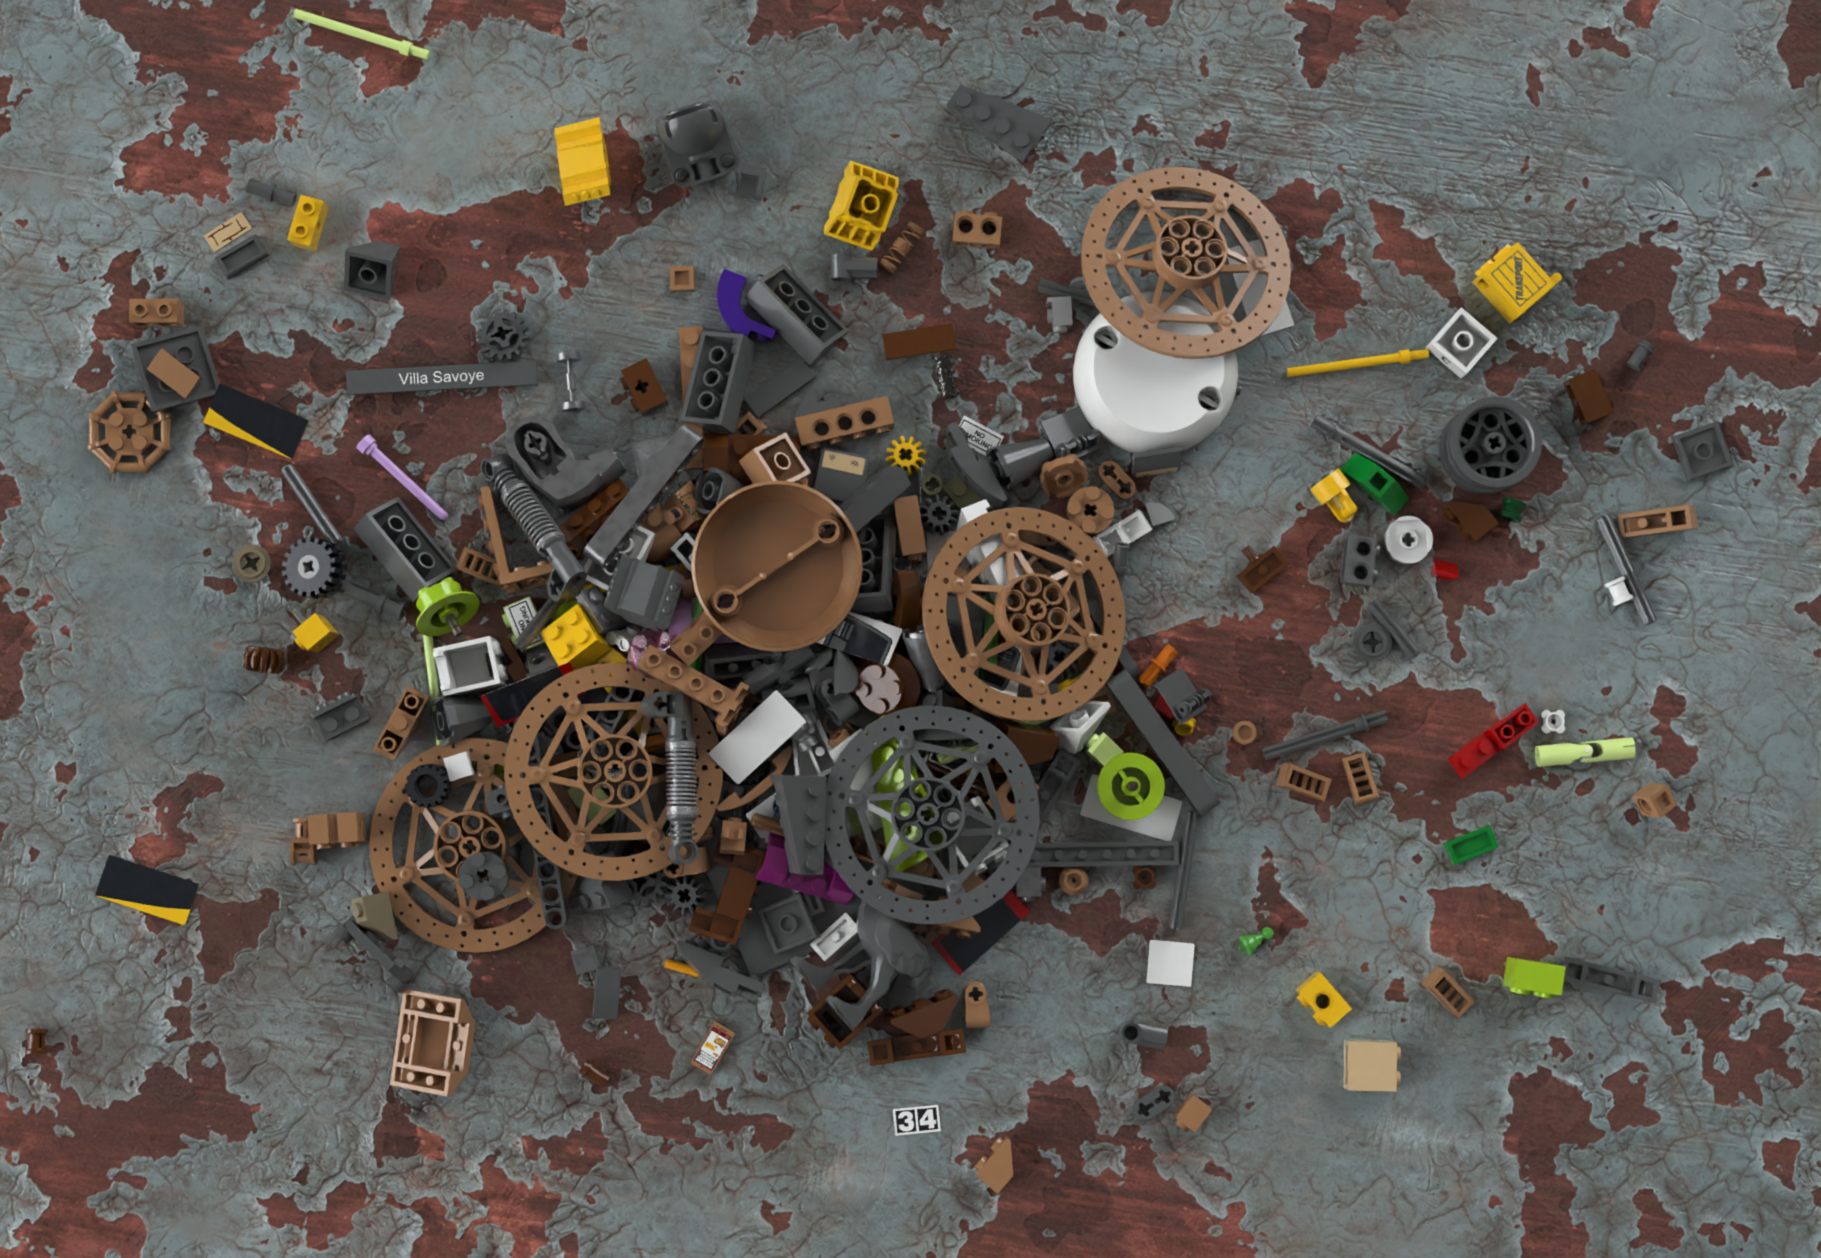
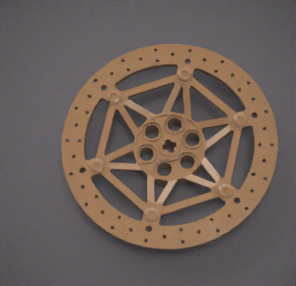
M1158 168L1142 172L1119 183L1101 199L1093 210L1086 225L1081 244V267L1084 282L1091 299L1103 317L1123 336L1137 345L1170 357L1206 359L1230 354L1242 349L1255 341L1272 325L1286 300L1291 279L1289 250L1282 230L1273 215L1257 197L1239 184L1221 175L1196 168ZM1168 190H1187L1203 193L1215 199L1213 203L1155 200L1152 194ZM1135 202L1140 210L1115 250L1105 249L1106 237L1113 222L1125 208ZM1229 207L1234 208L1255 230L1266 257H1257L1228 214L1227 210ZM1161 209L1206 211L1207 213L1201 217L1185 215L1173 218ZM1146 216L1157 237L1156 241L1124 251L1142 219ZM1156 216H1158L1167 223L1163 227H1161ZM1221 220H1223L1247 257L1227 247L1226 239L1219 229ZM1149 251L1152 252V261L1129 259ZM1228 256L1242 264L1225 265V261ZM1105 267H1114L1143 310L1144 315L1142 318L1137 317L1117 296L1111 286ZM1125 267L1152 270L1158 273L1159 277L1151 304H1148ZM1175 269H1179V270H1181L1183 273H1179V272H1177ZM1198 270H1202L1206 274L1200 273ZM1248 273L1230 306L1226 308L1219 275ZM1257 274L1267 275L1266 286L1261 300L1241 322H1237L1233 314ZM1164 283L1175 287L1176 290L1158 306ZM1209 285L1213 286L1217 307L1202 290ZM1187 290L1195 294L1212 316L1166 314L1165 311ZM1159 322L1214 324L1221 331L1207 335L1190 336L1158 329L1157 325Z
M1013 507L994 510L980 515L959 528L944 543L933 560L926 578L922 600V618L926 640L933 659L950 685L967 701L985 712L1004 719L1026 722L1043 721L1062 716L1074 711L1094 697L1109 679L1117 664L1125 635V606L1116 573L1106 555L1089 535L1072 522L1056 514L1034 508ZM1018 531H1028L1047 536L1068 548L1075 555V558L1072 561H1068L1019 540ZM996 534L1000 535L1002 544L966 576L960 578L954 575L959 563L974 546L988 537ZM1021 550L1061 566L1063 570L1051 576L1034 573ZM1002 553H1005L1007 583L1004 586L971 583L978 574ZM1014 556L1026 573L1025 575L1015 576ZM1086 571L1089 572L1100 599L1102 611L1101 635L1094 633L1082 578V574ZM1067 576L1063 586H1061L1057 580ZM1073 581L1075 582L1084 629L1070 617L1071 608L1067 593ZM1025 582L1030 585V593L1025 590ZM971 591L996 593L994 605ZM1046 591L1052 595L1051 601L1047 599ZM948 593L956 595L967 650V654L963 658H960L955 649L948 628L946 613ZM1008 597L1013 600V608L1008 605ZM965 599L994 615L995 622L976 647L974 646ZM1051 615L1055 616L1057 620L1056 625L1051 622ZM1013 621H1015V622L1017 623V625H1018V631H1015V630L1013 629V627H1012V622H1013ZM1069 626L1079 636L1066 634L1064 632ZM1034 630L1039 632V640L1034 637ZM997 631L1006 639L1005 643L983 652ZM1059 640L1078 644V647L1049 674L1045 675L1050 643ZM1013 646L1020 647L1029 678L989 663L986 659ZM1041 648L1038 671H1036L1030 649ZM1087 649L1095 653L1089 666L1076 681L1063 690L1050 694L1048 684ZM979 667L1031 688L1032 698L1011 696L993 689L976 677L974 671Z
M605 663L569 672L550 683L532 699L517 720L511 733L505 757L504 778L506 794L513 816L525 837L543 856L559 867L576 875L597 880L620 881L647 876L673 863L667 858L668 848L671 845V840H674V838L670 836L668 838L665 837L661 829L667 820L666 807L674 806V804H666L658 821L655 822L646 794L650 785L669 780V778L665 777L669 773L652 777L651 763L669 766L665 764L669 760L648 755L644 749L652 718H648L643 714L641 702L581 704L577 695L588 690L610 686L640 690L645 692L644 697L653 694L655 689H658L659 692L681 691L665 682L662 683L661 680L641 670L637 665ZM567 692L569 694L568 698H564L563 693ZM691 698L692 735L696 738L695 744L698 759L694 762L697 764L695 766L697 770L694 771L697 774L694 776L699 778L697 797H695L698 799L696 801L697 805L693 807H697V815H701V818L698 817L695 820V824L692 825V827H695L692 833H697L695 837H692L696 843L707 829L716 811L721 794L723 769L707 752L708 749L711 751L719 744L714 727L700 704ZM653 702V707L658 708L659 704ZM559 706H563L567 714L539 766H529L530 751L539 729L554 710ZM637 710V713L617 734H609L587 715L588 711ZM644 717L639 741L637 742L633 738L626 736L630 729ZM581 719L596 731L600 738L589 744ZM654 719L665 738H667L668 727L663 719ZM570 722H574L583 750L581 757L554 766H548ZM627 742L632 745L633 753L630 756L625 757L620 754L619 747L622 743ZM605 744L609 749L608 755L603 758L598 757L594 752L596 745ZM637 763H641L646 767V774L640 778L636 777L632 771L633 766ZM613 764H616L617 768H621L622 771L620 774H617L616 779L612 778V774L608 775V769H611ZM588 765L594 766L597 770L596 777L591 780L583 776V769ZM703 765L707 766L706 771L702 770ZM577 766V780L552 775V773ZM522 772L526 774L525 778L520 777ZM550 782L580 788L585 793L577 825H574L549 785ZM539 783L571 833L567 842L557 837L540 817L531 797L530 784ZM630 785L634 788L635 794L631 799L622 797L621 789L623 786ZM600 786H605L610 790V796L607 800L602 801L597 798L596 790ZM640 799L648 824L641 820L629 808V805ZM592 801L602 806L603 809L584 827L590 802ZM613 808H619L641 829V832L591 834V831ZM647 839L651 846L647 851L624 857H602L583 852L586 842ZM661 845L665 846L664 851L659 849ZM681 846L679 854L682 857L687 853L684 846ZM570 849L574 850L573 855L568 853Z
M468 738L462 739L451 746L443 747L440 744L422 752L410 760L392 778L382 793L373 815L369 841L370 861L380 893H389L392 912L406 927L421 938L447 949L473 953L501 950L532 937L546 926L535 859L532 877H530L510 854V847L523 839L525 835L520 831L510 838L506 825L516 824V820H497L489 816L486 792L492 791V783L497 786L505 784V781L494 774L496 764L505 767L508 743L504 741ZM468 751L470 760L477 762V772H474L475 775L453 781L450 784V788L453 790L474 780L476 784L462 812H454L442 805L430 808L448 817L439 826L428 808L419 807L416 803H412L409 800L410 797L404 793L405 784L408 781L406 778L413 769L420 765L433 764L444 768L443 758ZM486 754L490 756L488 760L485 758ZM428 776L423 777V778L421 779L420 783H421L425 778H427ZM550 782L551 789L557 794L556 797L572 822L576 824L579 820V815L573 800L567 792V788L565 785ZM483 785L485 811L473 809V805ZM438 788L426 793H421L426 796H432L436 793ZM406 802L413 807L405 866L397 868L394 858V832L399 813ZM551 803L558 837L562 841L565 840L567 842L569 829L560 815L555 812L556 809ZM420 813H422L436 835L433 848L415 862ZM540 815L544 823L547 825V819L543 815ZM472 816H476L480 820V827L478 829L473 828L470 824ZM451 825L455 826L458 830L456 838H452L448 834V828ZM491 831H496L499 834L497 844L492 843L489 839ZM472 841L473 845L477 846V849L473 851L467 846ZM447 849L452 850L455 854L453 862H449L445 858ZM570 849L568 853L573 855L574 851ZM490 851L502 857L505 863L510 865L523 882L509 878L508 885L520 889V893L477 910L478 900L471 897L469 905L467 904L465 891L459 884L460 868L469 856L477 852ZM435 856L439 867L420 869V867ZM562 868L566 900H568L575 887L578 875ZM486 869L478 873L481 882L490 879L488 876L489 871ZM446 874L449 878L455 880L460 907L456 906L421 877ZM393 876L397 878L396 882L393 881ZM412 881L458 917L457 925H450L427 913L410 896L404 885ZM549 887L547 896L552 900H556L559 896L558 890L554 887ZM527 897L535 902V905L530 910L509 923L486 929H475L474 927L475 919L514 902ZM558 911L551 913V920L559 913ZM463 931H466V936L462 934Z

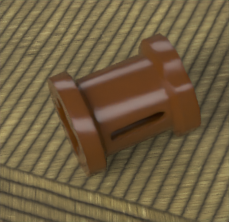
M25 1029V1033L28 1034V1048L25 1050V1054L48 1053V1049L45 1048V1034L48 1033V1029Z

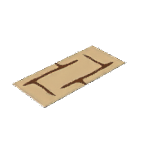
M240 212L205 234L204 237L212 250L216 252L252 229L243 213Z

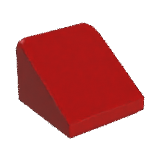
M1435 559L1430 575L1452 582L1459 577L1458 566L1455 563Z
M1158 693L1152 706L1158 714L1170 720L1174 719L1175 717L1160 693Z

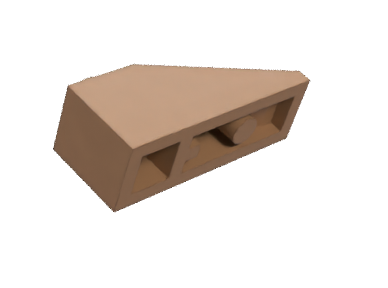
M1690 504L1618 514L1621 538L1698 530L1696 506Z

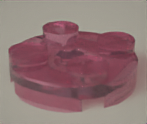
M647 630L636 635L628 650V659L631 667L635 671L638 670L644 674L643 676L646 678L657 679L638 668L637 665L649 645L677 659L678 655L671 650L670 642L672 639L670 634L665 631Z

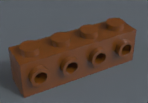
M619 478L558 527L567 540L566 545L577 560L584 555L583 552L586 545L629 492L628 488Z

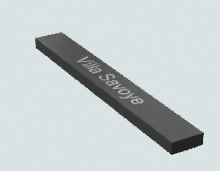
M537 361L346 371L347 395L537 386Z

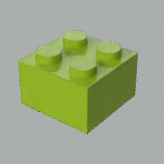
M1507 957L1503 985L1510 987L1509 992L1530 995V991H1534V996L1554 999V995L1562 996L1566 966Z

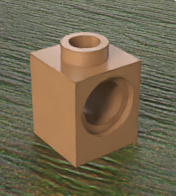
M1648 783L1632 795L1642 816L1661 818L1677 805L1666 784Z
M1190 1093L1173 1115L1178 1119L1175 1124L1185 1132H1188L1190 1129L1195 1133L1212 1109Z

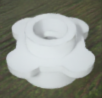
M1544 710L1541 713L1543 718L1541 730L1544 733L1556 731L1560 734L1565 731V713L1562 710H1557L1556 712Z

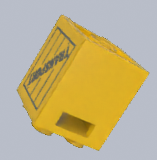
M1517 242L1512 247L1508 243L1493 257L1495 262L1490 259L1476 271L1475 274L1478 277L1472 283L1504 319L1511 324L1561 281L1562 276L1560 273H1554L1549 277Z

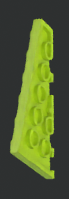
M895 737L882 744L871 754L874 774L899 747ZM900 756L876 783L877 794L899 792L904 786L903 756ZM911 762V780H915L919 777ZM922 784L917 785L915 788V794L919 798L927 795ZM894 800L879 801V806L881 809L891 813ZM907 802L899 806V813L902 816H908L911 813V806ZM929 807L928 811H923L926 821L935 817V812H932L933 808ZM881 817L887 848L895 830L892 822ZM910 826L906 831V835L910 840H915L919 836V830L916 826ZM934 831L930 836V840L934 845H939L943 841V835L940 831ZM899 838L889 861L909 849L910 846ZM919 850L894 867V870L906 872L928 859L929 856L925 851Z

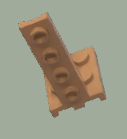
M488 486L480 487L482 495L478 496L481 509H485L487 517L483 518L486 532L491 534L492 540L488 541L491 554L496 556L497 563H494L493 566L496 577H499L500 585L503 586L508 595L546 586L553 569L548 560L537 563L536 567L528 568L527 566L515 568L514 572L511 571L495 495Z
M652 645L648 646L637 665L641 670L717 711L719 714L715 719V727L717 728V737L724 739L733 730L750 701V686L740 682L737 689L731 690Z

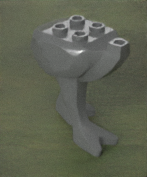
M863 900L860 903L856 921L860 942L842 958L826 967L815 966L796 956L790 959L793 966L816 991L833 976L841 973H855L865 965L872 964L870 985L857 1003H846L831 995L825 998L826 1002L853 1031L862 1022L872 1005L888 993L890 983L897 975L903 976L906 987L911 988L914 994L920 996L927 986L931 972L928 950L923 945L925 940L917 931L913 932L908 925L911 923L883 914Z

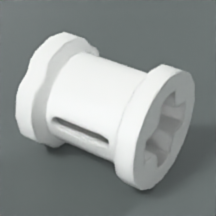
M1624 576L1604 584L1613 597V606L1634 598L1633 594H1629Z

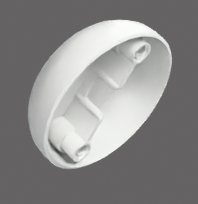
M1155 291L1141 292L1148 304H1151ZM1162 291L1158 306L1172 293ZM1133 295L1120 299L1137 317L1142 318L1144 315L1143 310ZM1183 295L1165 311L1166 314L1212 316L1200 303ZM1101 313L1092 320L1078 344L1073 366L1075 395L1087 421L1093 429L1100 431L1102 437L1111 444L1132 453L1181 446L1182 451H1185L1202 442L1219 427L1227 416L1235 397L1238 381L1236 352L1206 359H1183L1162 355L1137 345L1123 336ZM1159 322L1157 325L1158 329L1190 336L1207 335L1221 331L1214 324ZM1098 340L1108 345L1109 348H1101ZM1201 401L1204 402V403H1206L1207 405L1213 407V408H1211V409H1205V408H1203L1202 405H1201Z

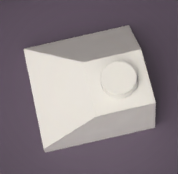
M1087 701L1074 711L1060 716L1049 727L1060 736L1058 750L1062 749L1068 753L1081 751L1084 747L1083 745L1092 737L1111 707L1110 703Z

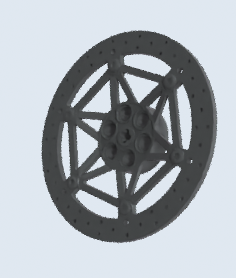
M917 706L885 715L860 731L848 743L836 760L826 784L825 843L831 860L841 878L860 899L879 912L895 919L918 924H943L976 915L991 907L1013 888L1028 866L1035 849L1040 824V806L1037 788L1030 768L1020 751L1004 733L986 720L967 711L945 706ZM901 726L905 727L904 731H900ZM923 729L947 730L966 736L979 743L980 746L972 753L915 741L913 732ZM895 737L899 747L860 791L852 790L850 786L864 761L878 747ZM989 744L994 745V748L992 750L988 748ZM925 750L967 759V762L939 779L933 776L918 751ZM911 755L923 772L924 777L911 780ZM900 756H903L904 786L899 792L870 794L869 791ZM992 758H995L1002 766L1011 784L1016 805L1015 823L1005 821L987 766ZM972 768L960 791L950 784L951 780ZM979 772L982 773L996 820L965 805L964 799ZM919 784H925L928 788V793L923 798H919L915 794V788ZM943 789H949L952 793V798L947 803H943L939 799V793ZM840 794H845V798L841 799ZM894 800L891 813L873 805L870 801ZM904 802L909 803L911 806V813L908 816H902L899 813V806ZM847 806L854 807L857 810L874 866L869 871H866L861 865L851 846L846 826ZM929 807L933 808L932 812H935V817L926 821L923 811H928ZM865 810H869L892 822L895 831L883 857L879 855ZM952 812L957 813L960 817L959 823L954 827L947 823V816ZM969 815L991 826V828L965 829L967 816ZM910 826H916L919 830V836L915 840H910L906 835V831ZM1018 830L1022 831L1021 836L1017 835ZM934 831H940L943 835V841L939 845H934L930 840V836ZM992 835V839L959 874L956 840L959 837ZM899 838L910 846L909 849L889 861ZM1002 838L1011 840L1012 843L1008 853L997 870L981 885L969 892H965L962 883ZM944 848L949 849L950 874L935 854L936 851ZM919 850L925 851L942 875L943 880L896 871L894 867ZM888 876L946 889L948 899L924 901L908 898L882 886V882ZM868 880L873 881L871 886L868 885ZM958 898L962 900L961 904H957L956 900Z

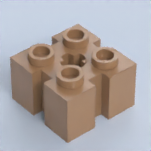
M366 812L308 815L309 845H316L317 849L336 848V843H341V847H359L360 842L367 841Z

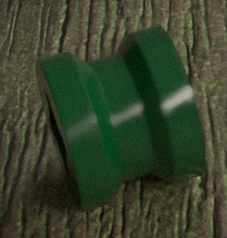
M1504 497L1502 501L1503 508L1499 511L1498 517L1510 522L1521 523V513L1525 510L1526 503Z

